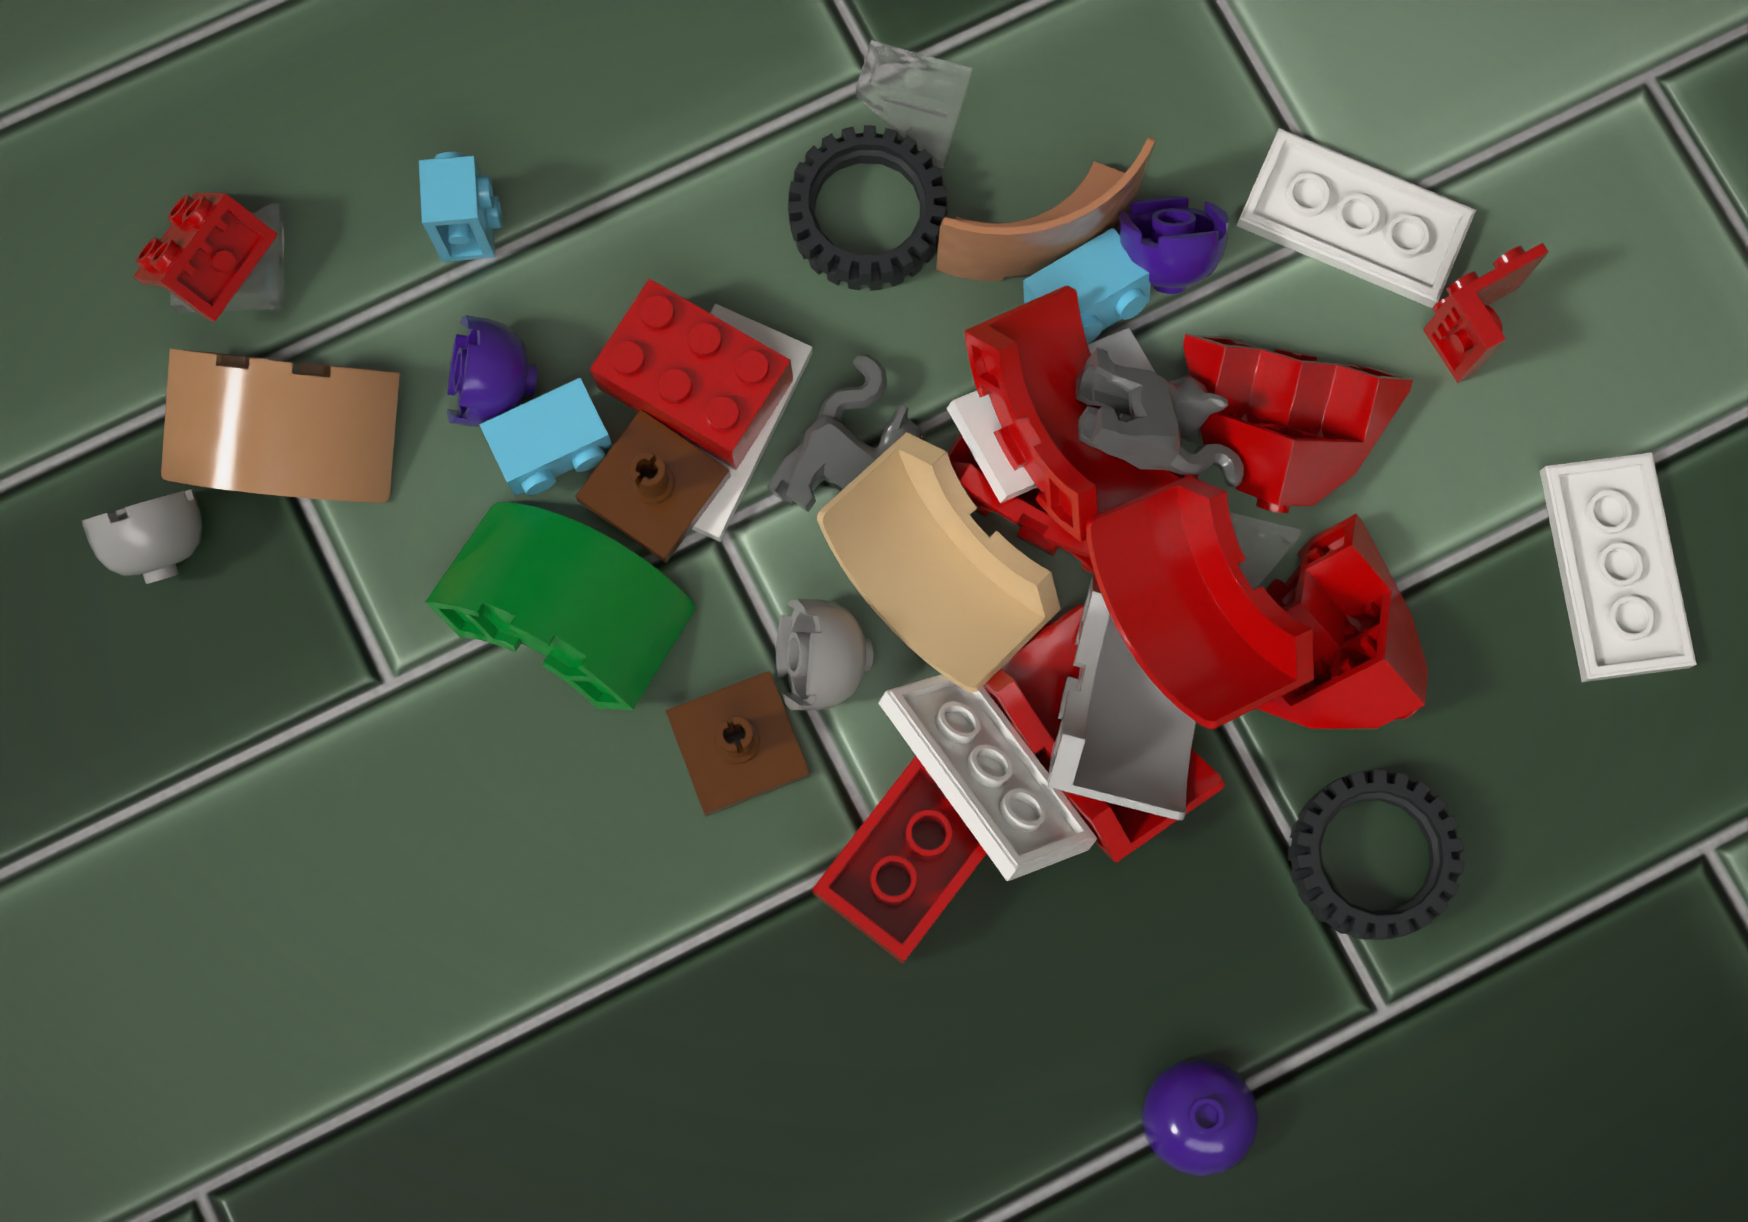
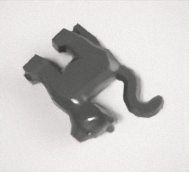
M1101 348L1095 349L1087 359L1085 367L1075 379L1076 399L1088 405L1078 419L1079 440L1090 447L1098 448L1109 455L1121 458L1139 469L1168 470L1178 474L1193 476L1201 474L1211 465H1214L1222 471L1228 486L1236 487L1243 481V463L1240 457L1230 448L1221 444H1206L1199 446L1189 454L1181 446V438L1195 444L1200 439L1199 428L1210 414L1219 412L1228 406L1226 398L1208 393L1205 385L1190 375L1167 381L1151 370L1114 364L1106 350ZM1097 405V406H1100L1101 408L1098 409V408L1091 407V406Z
M859 355L853 361L854 366L865 376L866 381L864 385L835 390L823 401L818 417L805 433L803 443L784 458L768 484L769 492L792 506L796 502L802 509L809 512L816 502L813 492L819 483L825 481L839 491H842L906 432L926 441L922 430L908 419L909 408L904 404H901L896 409L891 419L886 423L878 448L876 449L862 442L841 424L842 412L845 409L867 408L882 397L887 386L886 370L878 360L869 355Z

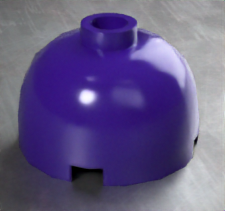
M1161 196L1141 199L1131 203L1129 215L1123 210L1120 212L1118 234L1120 235L1121 245L1132 262L1149 272L1150 285H1153L1156 291L1166 294L1180 293L1186 287L1193 286L1212 275L1224 256L1228 239L1229 219L1226 212L1217 205L1205 201L1204 211L1188 208V197Z
M465 315L460 323L469 330L467 336L456 334L450 362L447 395L453 396L459 392L458 410L447 409V417L450 424L480 427L479 424L520 406L523 396H533L537 381V365L527 363V350L517 332L507 325L488 318Z
M1202 1058L1177 1062L1158 1074L1146 1093L1141 1113L1145 1139L1156 1156L1178 1172L1200 1177L1224 1173L1242 1161L1255 1141L1259 1120L1254 1095L1243 1078L1223 1063Z

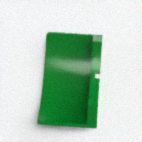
M497 502L490 507L425 601L459 637L482 640L516 652L519 646L523 644L546 656L542 667L567 682L597 709L634 710L695 611L694 602L676 584L649 562L619 542L561 514L511 502Z

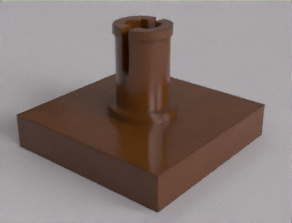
M640 409L575 497L580 504L667 563L731 477L729 469Z
M770 670L665 710L706 817L810 777L809 770Z

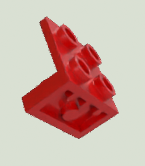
M196 192L192 197L188 194L184 195L174 205L167 217L172 224L162 238L159 240L154 237L143 247L136 259V263L140 267L133 278L145 285L164 287L207 320L215 322L278 234L226 193Z
M1543 243L1526 252L1521 245L1511 249L1494 261L1492 264L1495 268L1494 270L1480 278L1475 271L1466 274L1452 283L1446 289L1449 295L1433 306L1432 309L1435 315L1423 331L1457 383L1475 374L1505 341L1506 338L1502 333L1501 320L1495 310L1489 305L1517 290L1549 253Z

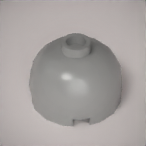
M193 489L134 504L117 510L114 513H104L82 521L88 542L96 558L108 570L122 576L143 574L146 584L178 575L176 563H180L194 554L201 542L203 530L201 512Z
M791 599L787 605L794 608L793 614L781 615L776 641L777 677H784L788 673L791 692H781L783 701L790 710L834 708L847 701L861 684L864 672H868L871 669L873 663L872 643L869 638H864L861 625L851 612L835 602L819 599Z

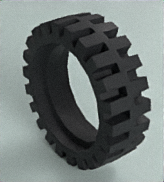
M864 125L863 133L855 134L854 127L842 129L840 138L836 139L832 133L822 138L821 147L818 149L813 145L806 152L805 162H799L794 171V180L791 181L789 188V223L793 239L796 241L798 251L803 259L807 258L809 260L810 267L817 274L826 273L828 281L839 285L840 281L847 282L848 289L859 291L861 285H870V291L882 290L883 283L890 282L891 286L894 287L903 283L904 276L909 274L911 277H914L919 273L923 263H929L935 254L939 242L940 225L943 218H946L947 196L945 185L943 186L942 174L938 166H933L932 156L925 148L922 151L917 150V141L909 136H906L902 141L898 139V132L887 127L884 134L876 133V126ZM858 163L882 164L900 172L913 185L920 203L919 220L911 236L897 248L878 255L852 254L835 246L821 232L815 216L816 198L824 182L836 171Z
M1374 769L1366 772H1355L1336 779L1323 787L1308 801L1298 814L1299 818L1292 827L1290 834L1292 842L1288 848V861L1292 863V870L1290 871L1293 884L1297 883L1300 890L1298 895L1304 905L1308 904L1313 909L1312 914L1319 921L1331 925V929L1341 934H1348L1353 936V938L1363 940H1385L1406 936L1432 923L1433 919L1446 910L1449 906L1447 904L1448 901L1456 895L1460 884L1457 883V880L1463 874L1465 861H1460V852L1465 849L1463 838H1457L1455 829L1459 827L1454 815L1448 816L1444 810L1447 804L1440 796H1432L1428 792L1430 790L1429 786L1421 781L1413 782L1409 780V775L1400 772L1387 773V770ZM1380 800L1400 807L1418 823L1428 843L1430 864L1423 886L1409 902L1393 910L1371 911L1349 903L1333 889L1323 870L1321 844L1327 825L1341 809L1357 801Z

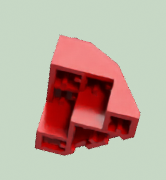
M1185 334L1183 342L1189 375L1204 384L1208 393L1220 395L1228 400V406L1225 409L1210 414L1200 427L1203 444H1221L1234 451L1243 463V481L1235 489L1256 497L1257 507L1277 513H1288L1290 506H1314L1353 477L1409 394L1413 382L1411 379L1368 366L1353 363L1316 362L1317 356L1279 348H1274V352L1240 340L1220 336Z
M1355 513L1310 538L1296 554L1301 559V565L1285 583L1280 579H1274L1265 589L1272 599L1289 615L1312 628L1314 680L1256 709L1310 729L1379 728L1396 719H1405L1412 716L1420 707L1426 704L1428 668L1412 614L1365 524Z

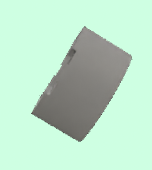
M1092 576L1074 644L1078 645L1073 666L1080 667L1078 679L1067 677L1058 716V719H1062L1057 739L1052 748L1048 787L1175 820H1183L1187 811V778L1196 722L1177 708L1157 688L1137 663L1111 618L1099 589L1096 576Z

